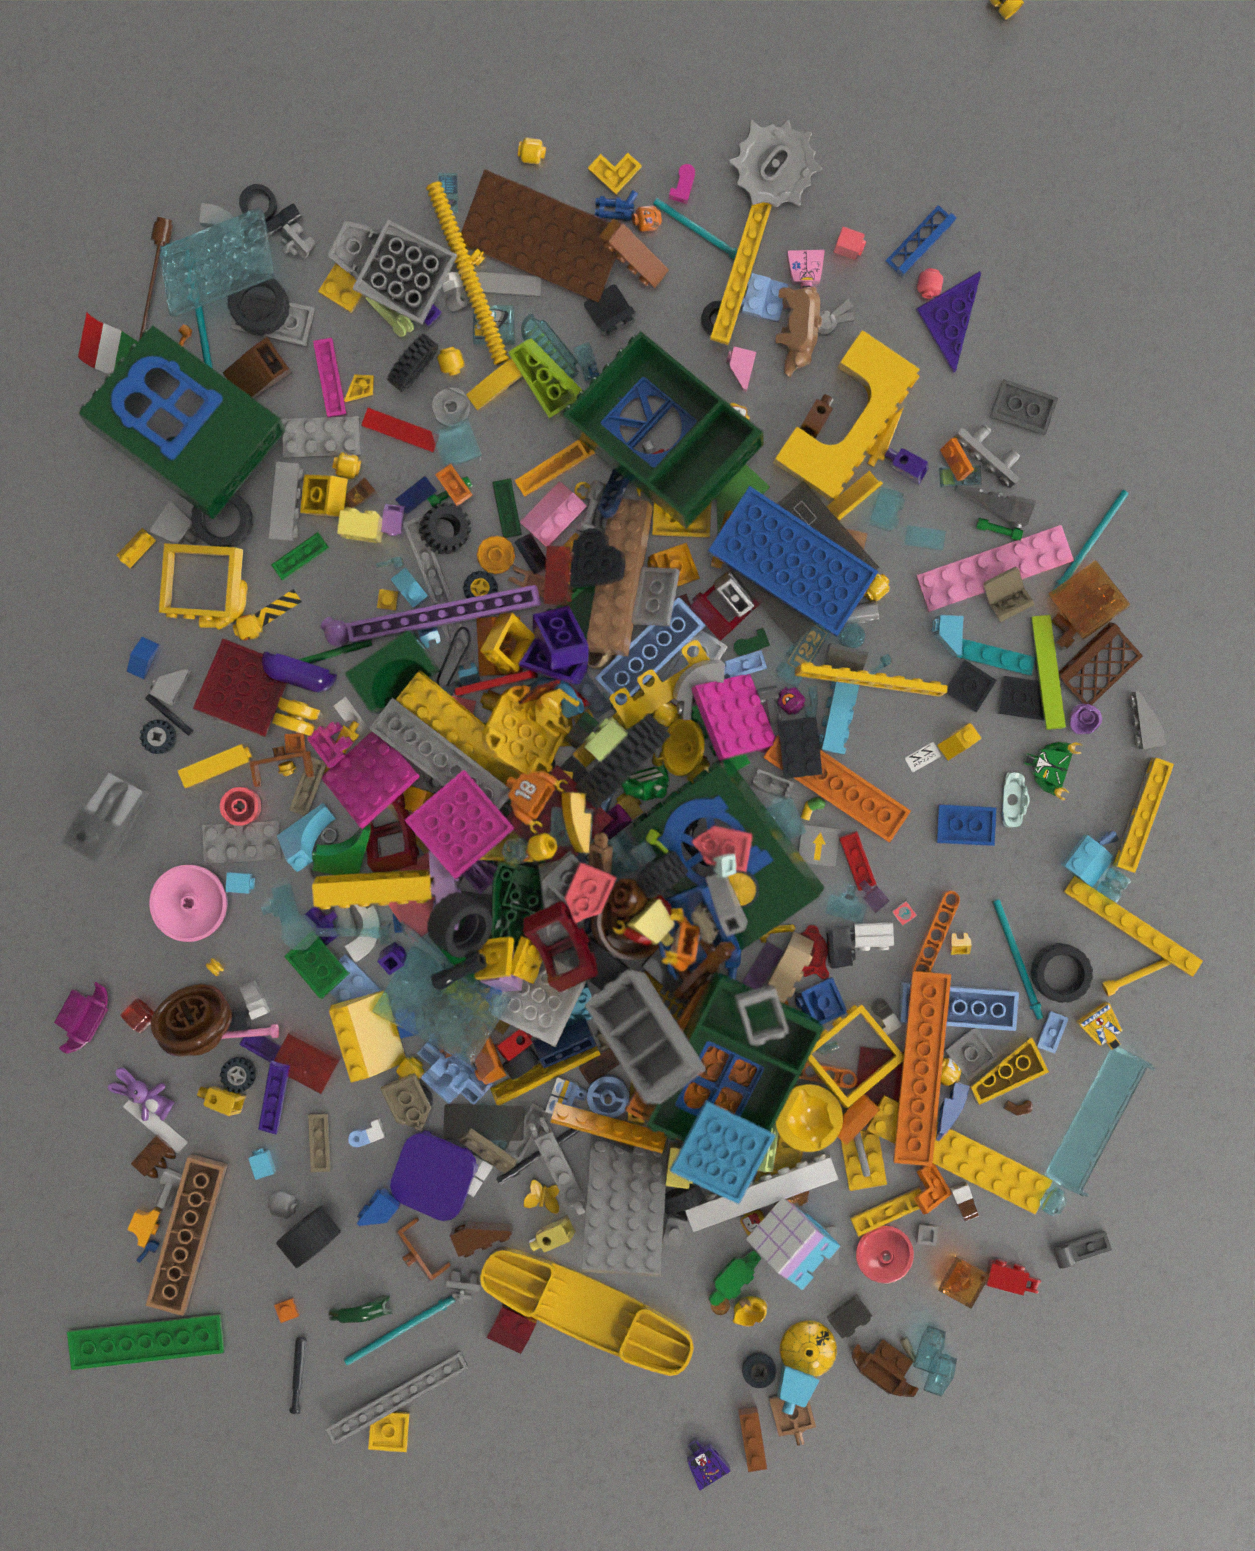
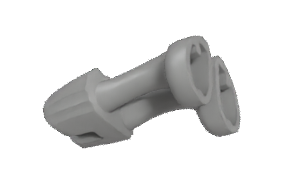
M594 480L585 496L589 500L582 521L577 525V531L582 532L592 528L605 534L606 529L602 527L603 517L597 507L607 485L606 483L603 484L600 481ZM595 508H596L595 515H594V518H593V521H592L593 513H594V510H595Z

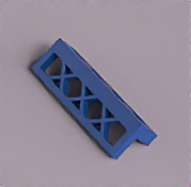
M938 205L885 262L902 277L955 222L957 217L952 213L948 214ZM937 212L945 218L941 224H933V216ZM922 228H931V234L928 238H920V230ZM917 241V249L914 252H907V243ZM896 255H904V263L900 267L891 261Z

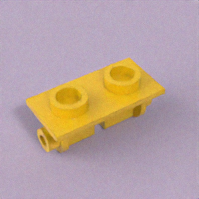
M142 527L116 556L122 563L131 568L156 540Z

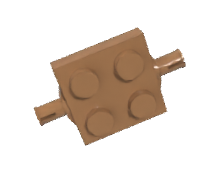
M778 1396L769 1398L779 1437L795 1435L797 1446H801L799 1438L801 1444H805L802 1433L816 1427L810 1402L808 1401L805 1408L796 1405L793 1414L790 1415L782 1412L784 1400L779 1399Z

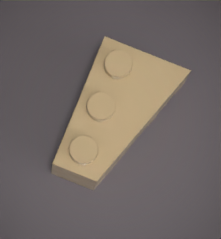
M793 932L789 944L784 949L783 955L767 985L772 984L775 987L778 999L784 1003L787 997H792L796 989L793 987L795 982H800L802 979L804 965L808 967L813 958L810 953L814 941L796 932Z

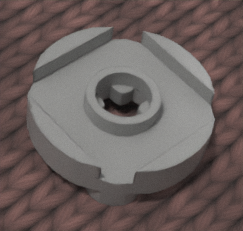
M450 387L441 390L432 401L434 416L438 422L445 426H459L466 421L470 414V401L466 394L458 388ZM454 402L456 410L448 412L447 403L451 404Z

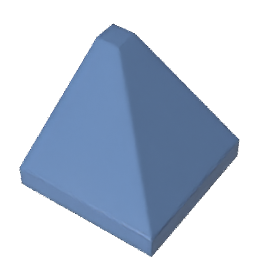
M1111 830L1097 840L1100 845L1119 841L1116 832Z

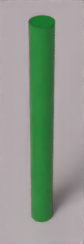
M372 640L352 643L297 660L311 664L366 648L373 644Z

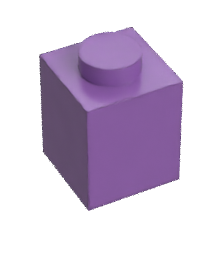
M385 504L381 532L390 536L401 534L405 506Z

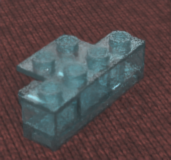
M625 830L607 842V845L612 847L611 875L616 877L615 882L657 857L647 840L635 846Z

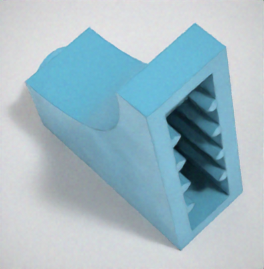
M324 803L277 835L286 861L296 872H299L313 862L312 850L318 836L327 825L336 819Z

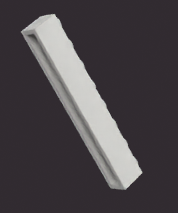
M820 1154L814 1157L815 1160L801 1161L796 1164L797 1167L791 1169L785 1167L778 1170V1174L771 1176L769 1173L761 1176L760 1180L756 1182L752 1180L740 1204L716 1193L706 1196V1200L685 1209L693 1232L778 1202L782 1197L786 1199L838 1180L830 1156Z

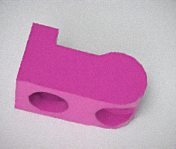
M684 164L679 168L678 185L676 189L671 188L669 199L685 204L688 203L695 178V169L690 164Z

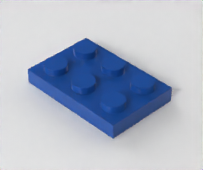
M938 805L936 843L995 846L997 808Z

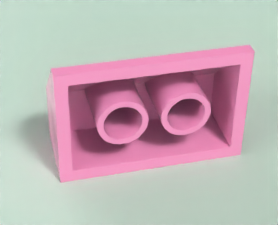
M559 481L520 523L548 549L587 509V505Z

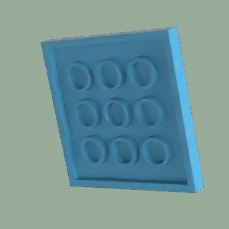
M705 1101L669 1170L728 1200L740 1204L773 1142L775 1134L713 1103Z

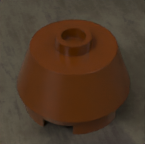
M619 879L620 882L615 887H612L608 896V902L611 903V911L620 917L639 914L646 905V894L635 880Z

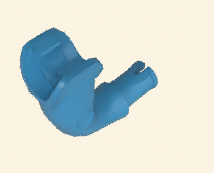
M539 677L537 681L527 685L530 687L529 690L535 694L541 691L546 692L550 689L556 690L560 688L573 699L580 702L578 707L565 698L561 701L562 713L566 718L584 712L582 700L577 697L574 689L566 681L557 678Z

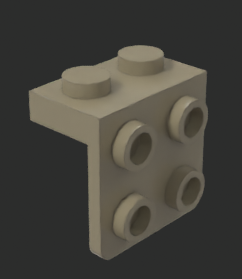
M1013 567L987 580L983 584L990 609L999 622L1034 605L1033 599L1024 588L1020 571L1017 567Z

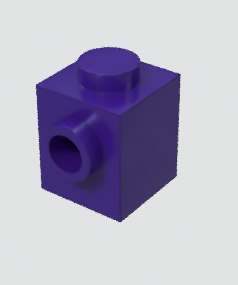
M393 942L380 951L377 962L388 975H391L404 966L407 954L402 946Z

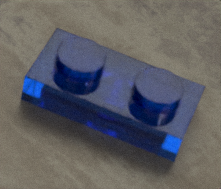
M424 476L395 500L400 506H405L404 511L408 515L425 502L427 498L434 495L437 490L427 477Z

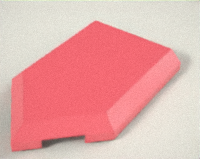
M713 826L692 840V843L698 848L707 864L716 866V861H713V858L729 853L735 854L736 870L746 872L752 834Z
M585 863L579 864L565 896L575 923L602 912L616 880L615 876Z

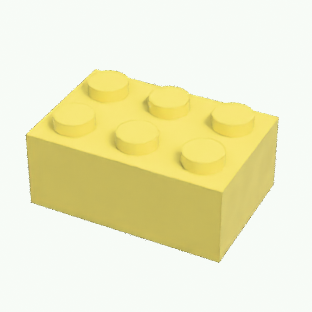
M346 508L345 511L340 510L337 534L342 538L382 543V518L377 512L365 510L364 514L354 508Z

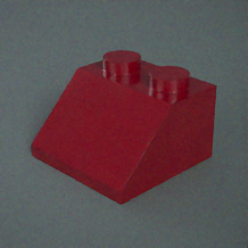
M502 1303L486 1338L521 1354L532 1335L537 1319L526 1317Z

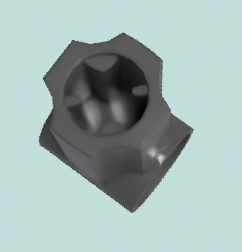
M777 686L757 689L761 700L760 704L763 705L769 723L775 724L777 721H782L777 703L779 699Z

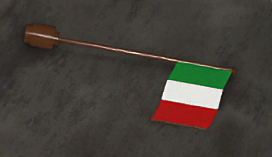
M157 217L156 221H154L150 239L154 241L157 250L139 340L146 327L161 247L170 244L173 230L172 220ZM86 312L78 358L92 368L106 374L113 373L117 368L118 362L128 355L131 346L135 343L137 344L138 341L123 331L98 321Z

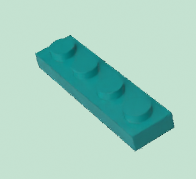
M962 639V654L956 656L957 658L1028 676L1032 675L1036 659L1033 656Z

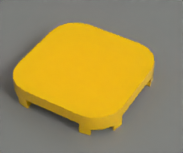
M528 686L510 687L500 695L482 734V744L486 752L520 774L528 775L530 772L539 771L548 773L553 767L551 763L565 734H569L571 726H568V719L561 711L559 714L560 719L556 724L551 720L547 722L548 725L560 733L557 737H554L551 732L536 722L535 704L540 697L530 691Z

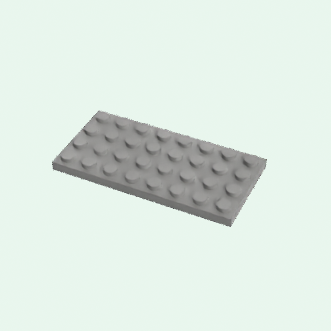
M629 1122L646 1128L648 1126L641 1122ZM591 1135L582 1271L660 1277L668 1138H666L663 1153L636 1146L631 1154L598 1138L597 1135Z

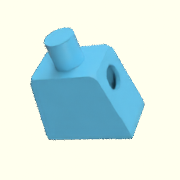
M782 1365L777 1392L778 1398L785 1401L782 1412L792 1415L796 1405L805 1408L819 1383V1379L813 1375Z

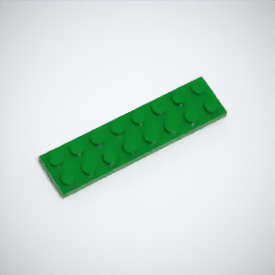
M221 1314L69 1330L67 1332L71 1370L221 1354L225 1352Z

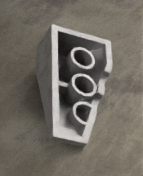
M961 485L955 487L956 492L1006 523H1011L1010 527L1022 529V526L1028 525L1036 503L1035 500L1014 495L1003 498V495L998 492H988L986 494L984 490Z

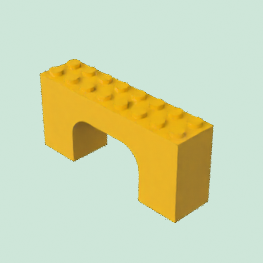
M863 330L837 367L859 382L867 392V405L845 439L835 445L823 444L796 427L773 461V464L810 489L817 491L829 502L832 498L835 500L844 489L841 486L843 482L847 484L855 473L852 471L853 467L858 468L865 458V455H863L864 451L868 452L876 442L874 436H879L887 425L885 420H890L897 411L898 407L895 406L897 402L899 404L903 402L909 393L906 389L908 387L912 388L920 377L917 374L920 370L918 367Z

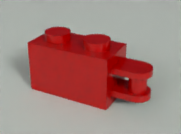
M1001 1259L989 1261L984 1279L986 1286L1024 1296L1025 1291L1038 1294V1284L1042 1281L1029 1276L1025 1266L1014 1264V1266L1007 1265V1262ZM1027 1281H1031L1030 1287L1026 1286Z

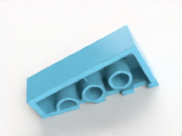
M831 681L830 689H833L832 696L827 698L826 708L829 709L827 716L824 715L821 726L824 727L823 734L818 736L820 750L845 755L846 748H844V743L847 742L849 737L848 725L851 724L854 710L852 708L856 703L859 685Z

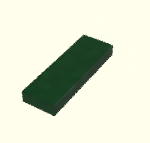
M511 478L492 482L503 537L521 536V526Z

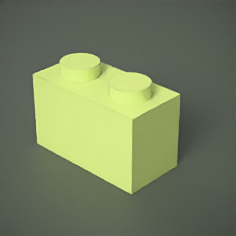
M612 716L609 719L605 718L598 725L600 728L595 733L592 731L585 738V748L599 761L628 734Z

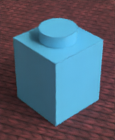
M227 872L225 892L251 893V889L255 888V878H252L253 873Z
M263 1148L252 1151L253 1154L248 1159L255 1180L276 1172L269 1149L264 1151Z

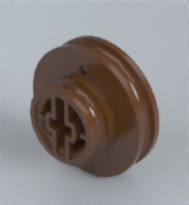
M620 881L615 882L613 887H615ZM608 898L602 912L590 917L591 931L596 943L612 957L625 960H640L652 955L660 947L659 943L645 945L632 941L625 937L624 933L616 934L613 927L617 930L622 929V926L617 924V921H622L625 928H627L626 924L635 915L624 917L616 915L611 911V903L608 902Z
M207 984L187 986L172 993L157 1007L151 1019V1032L161 1049L170 1055H202L211 1051L221 1041L222 1036L230 1025L232 1011L218 988Z

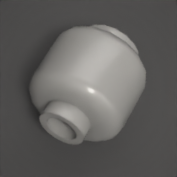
M279 1191L270 1197L268 1209H270L272 1215L288 1219L292 1214H296L298 1204L296 1203L295 1196Z

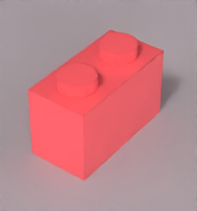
M842 227L833 253L855 260L857 255L861 256L866 241L863 238L865 234Z

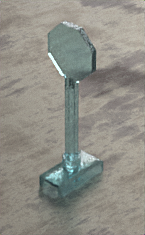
M292 915L282 925V940L292 950H306L318 936L380 938V945H388L392 940L388 929L392 925V920H384L380 927L317 928V925L307 915Z

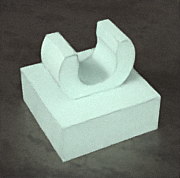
M729 853L713 858V861H716V868H713V870L717 872V877L736 874L735 854Z

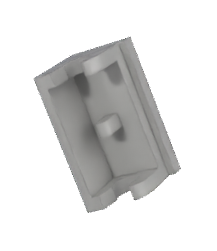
M757 768L750 786L786 800L789 797V792L794 782Z

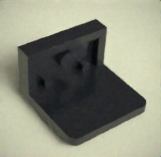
M615 284L604 289L599 302L588 299L584 303V307L602 336L606 334L609 336L618 330L617 327L620 325L629 324L634 320L633 317L636 314L633 307L629 306Z

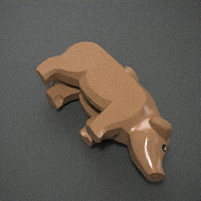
M815 286L804 287L799 290L792 288L779 289V298H783V309H791L788 315L787 327H782V332L776 334V344L782 343L789 348L784 366V373L789 377L792 376L795 370L810 365L812 361L811 355L817 343L818 327L820 328L822 324V317L819 316L820 297L819 293L816 292Z

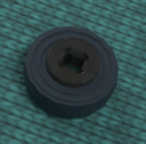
M762 1353L749 1356L742 1367L743 1378L746 1383L758 1389L771 1385L777 1373L776 1365L772 1358Z

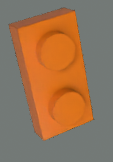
M951 438L940 449L957 481H963L974 470L957 438Z
M451 464L435 474L457 506L473 496Z

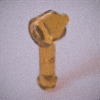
M809 1190L786 1198V1200L792 1204L797 1202L799 1206H803V1204L808 1202Z

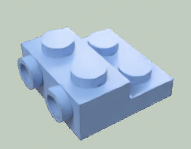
M752 273L746 287L748 289L747 294L742 300V313L779 323L783 308V298H779V289L788 288L789 284Z

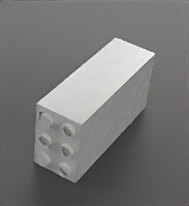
M626 970L619 975L616 981L606 984L602 992L592 995L589 999L590 1001L585 1004L645 1102L661 1104L706 1070L645 973Z

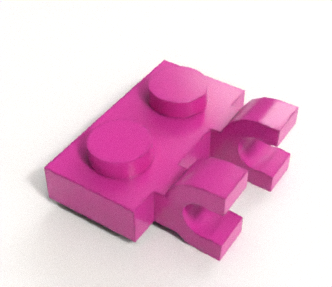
M331 722L326 728L319 726L312 736L307 738L328 768H333L345 756L342 751L354 743L350 737L345 738L344 736L337 743L333 740L331 736L343 728L339 722Z

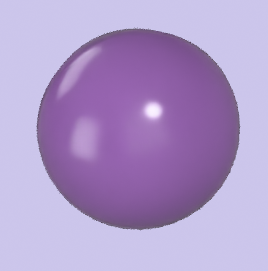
M327 617L323 620L320 628L324 631L325 638L329 644L338 647L345 645L349 641L345 622L334 620L332 617Z

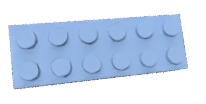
M678 597L674 601L670 626L649 625L630 643L629 655H618L595 679L611 695L621 688H626L632 697L641 688L637 682V678L650 669L657 673L706 625ZM646 675L643 678V684L645 685L653 676ZM619 693L616 695L615 700L620 705H623L627 701V696L624 693Z
M901 982L898 1020L903 1023H907L910 982ZM950 986L946 1026L1016 1031L1019 992L1016 990Z

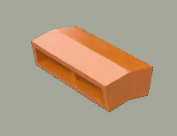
M863 1094L843 1114L842 1128L837 1137L848 1145L881 1109L867 1095Z

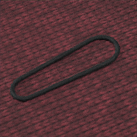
M460 627L455 632L451 645L441 666V671L437 676L436 684L440 686L439 679L443 672L447 659L450 655L454 642L457 638V635L461 630H465L468 633L467 646L463 651L446 686L442 688L444 690H446L449 687L459 665L461 664L470 646L471 633L466 627Z

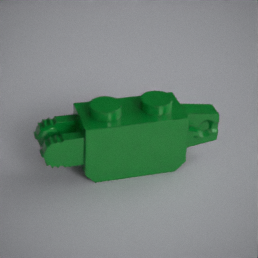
M753 1249L742 1258L733 1257L713 1279L715 1289L708 1296L711 1305L716 1307L726 1298L728 1300L731 1298L735 1299L741 1293L740 1288L744 1284L748 1285L754 1279V1269L761 1260V1257Z

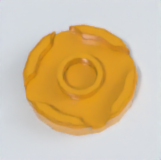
M498 535L490 536L484 539L478 547V563L488 573H504L514 563L515 549L512 543L505 537Z

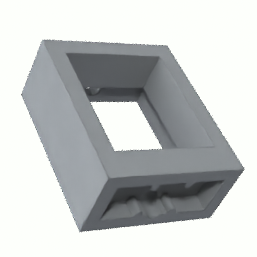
M772 984L734 996L747 1040L751 1045H761L766 1042L765 1040L770 1038L779 1039L785 1033H788L778 995ZM771 998L779 1025L752 1034L744 1007Z

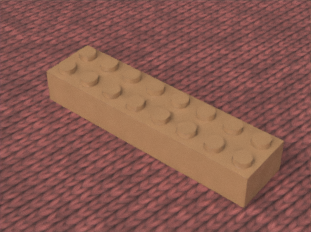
M622 498L616 514L607 518L605 534L609 538V545L614 546L625 554L626 567L621 581H616L609 585L596 586L587 635L588 650L591 652L620 656L629 655L634 626L631 620L641 568L644 566L653 506L649 501Z
M190 1154L187 1157L146 1306L181 1316L187 1311L228 1166L227 1163L195 1154Z

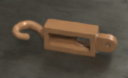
M600 832L595 836V842L589 845V865L611 874L612 847L607 845L608 839L606 834Z

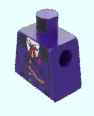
M889 448L884 458L892 462L893 470L918 485L929 470L928 461L904 448H901L899 452Z
M694 1440L688 1445L692 1454L687 1457V1462L700 1491L731 1472L729 1464L711 1444L701 1447L698 1440Z

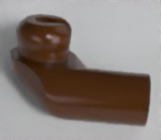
M1007 1100L1004 1109L1016 1116L1027 1115L1032 1112L1033 1103L1025 1100L1023 1104L1016 1105Z

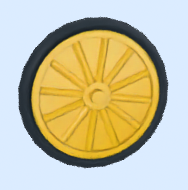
M736 870V874L727 876L741 908L753 904L759 894V885L755 877L747 871Z

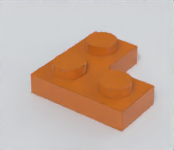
M934 1163L932 1166H923L917 1171L926 1189L915 1196L914 1200L923 1215L928 1214L952 1195Z

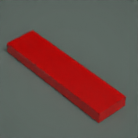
M367 408L361 424L362 427L434 453L440 437L438 433L371 408Z

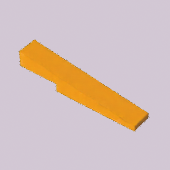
M578 439L514 481L524 497L596 453Z

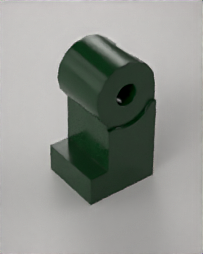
M764 627L756 630L757 636L749 639H738L733 645L735 654L743 656L770 646Z

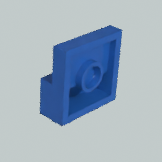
M833 977L795 993L797 997L795 998L796 1006L802 1009L803 1013L816 1018L822 1025L847 1013Z

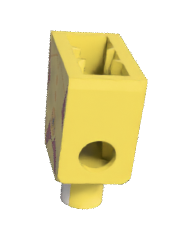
M568 1215L539 1229L535 1235L536 1237L529 1240L531 1249L535 1251L541 1248L545 1253L570 1242L576 1231Z

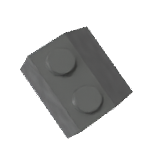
M830 643L827 646L823 665H830L833 669L849 668L850 671L857 672L864 669L869 652Z

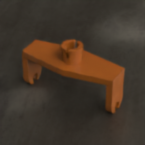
M284 746L272 748L274 757L250 762L254 786H261L259 765L303 757L307 777H313L314 771L310 751L285 755Z
M415 1217L395 1233L409 1252L402 1256L403 1261H407L405 1264L410 1267V1265L416 1262L427 1279L432 1281L451 1265L447 1262L432 1274L430 1273L418 1253L403 1234V1232L419 1221L418 1217Z

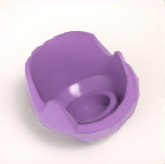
M1090 704L1075 706L1069 715V725L1076 734H1091L1102 723L1101 712Z

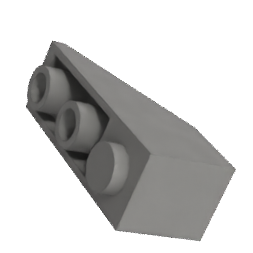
M1140 691L1132 692L1130 705L1132 708L1134 707L1135 713L1132 716L1134 727L1137 728V734H1135L1136 745H1139V749L1166 746L1163 725Z
M717 873L706 876L719 920L726 935L730 936L745 930L748 921L728 877H717Z

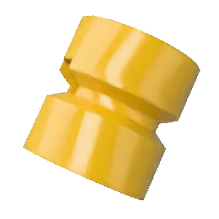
M989 0L994 7H999L998 12L1005 20L1017 12L1024 4L1023 0H1006L1004 3L1002 0Z

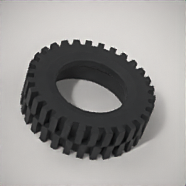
M648 713L574 788L579 793L585 794V799L595 809H598L667 740L670 734Z

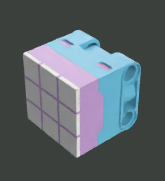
M783 1197L746 1239L777 1273L794 1283L801 1290L813 1279L814 1276L810 1272L813 1273L825 1257L830 1259L840 1247V1244L812 1216L803 1212Z

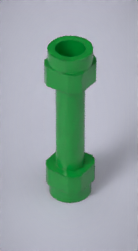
M468 476L461 478L468 489L473 486ZM445 490L427 499L430 505L434 507L439 503L441 504L450 495Z
M978 518L976 529L981 531L990 530L1011 536L1010 539L1021 541L1023 530L1019 528H1007L990 523L988 519Z

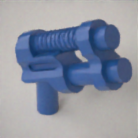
M631 190L626 201L621 200L620 197H616V199H606L605 196L596 198L595 206L600 207L595 209V215L603 219L632 220V214L635 212L633 202L638 193ZM604 206L615 207V212L604 211Z

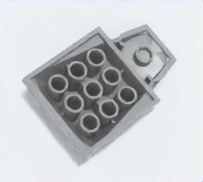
M387 220L383 229L379 230L372 229L366 225L345 221L328 253L331 259L355 277L357 281L352 288L354 291L423 325L457 258V254L390 220Z

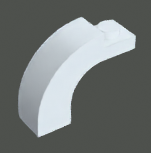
M354 904L362 916L363 929L359 937L346 945L345 948L355 963L366 956L378 941L381 931V919L375 904L370 908L359 907L358 904Z

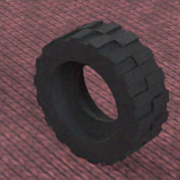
M693 1183L689 1184V1189L676 1187L665 1193V1214L681 1212L703 1200L704 1195L700 1186Z

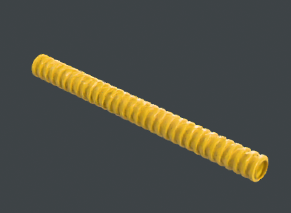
M433 182L426 187V191H429L428 196L431 197L430 201L433 203V208H435L434 212L438 214L436 217L440 219L439 224L442 225L441 230H444L443 235L446 236V242H449L447 245L450 247V251L457 254L454 263L457 264L456 268L459 270L458 274L461 275L460 279L464 281L462 283L463 286H466L465 291L468 292L467 297H470L469 302L472 303L473 312L477 315L476 319L479 320L478 325H481L480 330L483 331L484 341L488 343L486 346L490 348L489 353H492L493 364H503L510 357L506 355L508 352L504 350L503 339H500L499 329L495 327L497 324L493 321L494 317L491 316L492 311H489L490 306L487 305L486 295L482 293L484 290L480 288L481 283H478L477 272L474 271L475 267L472 266L471 257L467 254L468 249H465L466 244L463 243L464 239L461 238L460 228L456 226L458 223L454 221L455 216L452 215L453 211L450 210L451 205L448 204L449 200L446 199L445 190L441 187L442 182Z

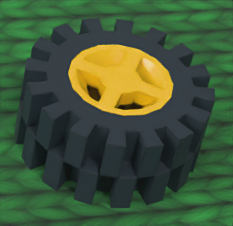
M474 571L464 580V595L468 599L498 593V584L495 578L488 572Z

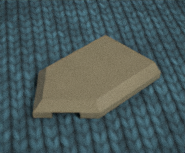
M412 1073L382 1086L380 1090L396 1123L410 1126L422 1132L431 1110V1105L416 1074Z

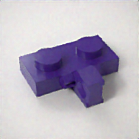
M312 907L303 915L326 945L339 936L332 923L338 917L334 911L326 916L317 907Z

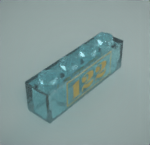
M809 618L805 621L808 623L805 630L801 628L796 636V639H798L796 645H791L786 652L788 658L785 663L781 661L776 669L778 672L776 677L796 688L803 677L795 676V668L803 662L813 663L830 635V632Z

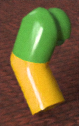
M815 797L806 801L800 818L809 821L812 811L825 807V800Z

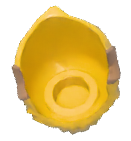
M757 1296L742 1297L734 1307L733 1323L745 1327H753L756 1322L761 1323L767 1315L768 1307L766 1302Z

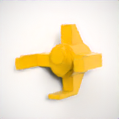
M560 688L543 693L535 704L536 722L551 732L554 737H557L560 733L548 725L547 722L551 720L556 724L560 719L559 714L563 710L560 708L561 701L565 698L576 707L580 704L578 700L576 701Z

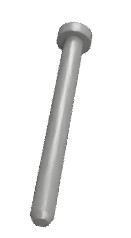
M859 1132L854 1137L863 1176L868 1177L870 1176V1170L861 1133Z

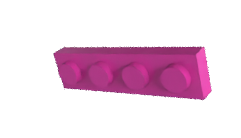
M333 338L313 341L327 417L346 415Z

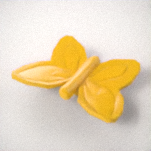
M533 1179L530 1183L531 1193L526 1195L523 1206L525 1208H533L538 1203L539 1207H543L545 1204L546 1209L551 1213H559V1204L556 1199L559 1193L557 1185H551L548 1188L546 1185L542 1187L537 1180Z

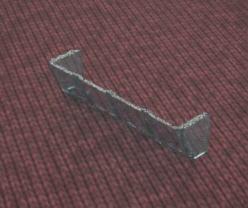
M1121 1047L1110 1050L1099 1070L1098 1077L1094 1080L1081 1104L1080 1111L1076 1114L1065 1134L1062 1145L1059 1146L1046 1170L1048 1178L1083 1197L1089 1196V1193L1084 1191L1083 1188L1147 1068L1153 1071L1156 1070L1153 1064Z

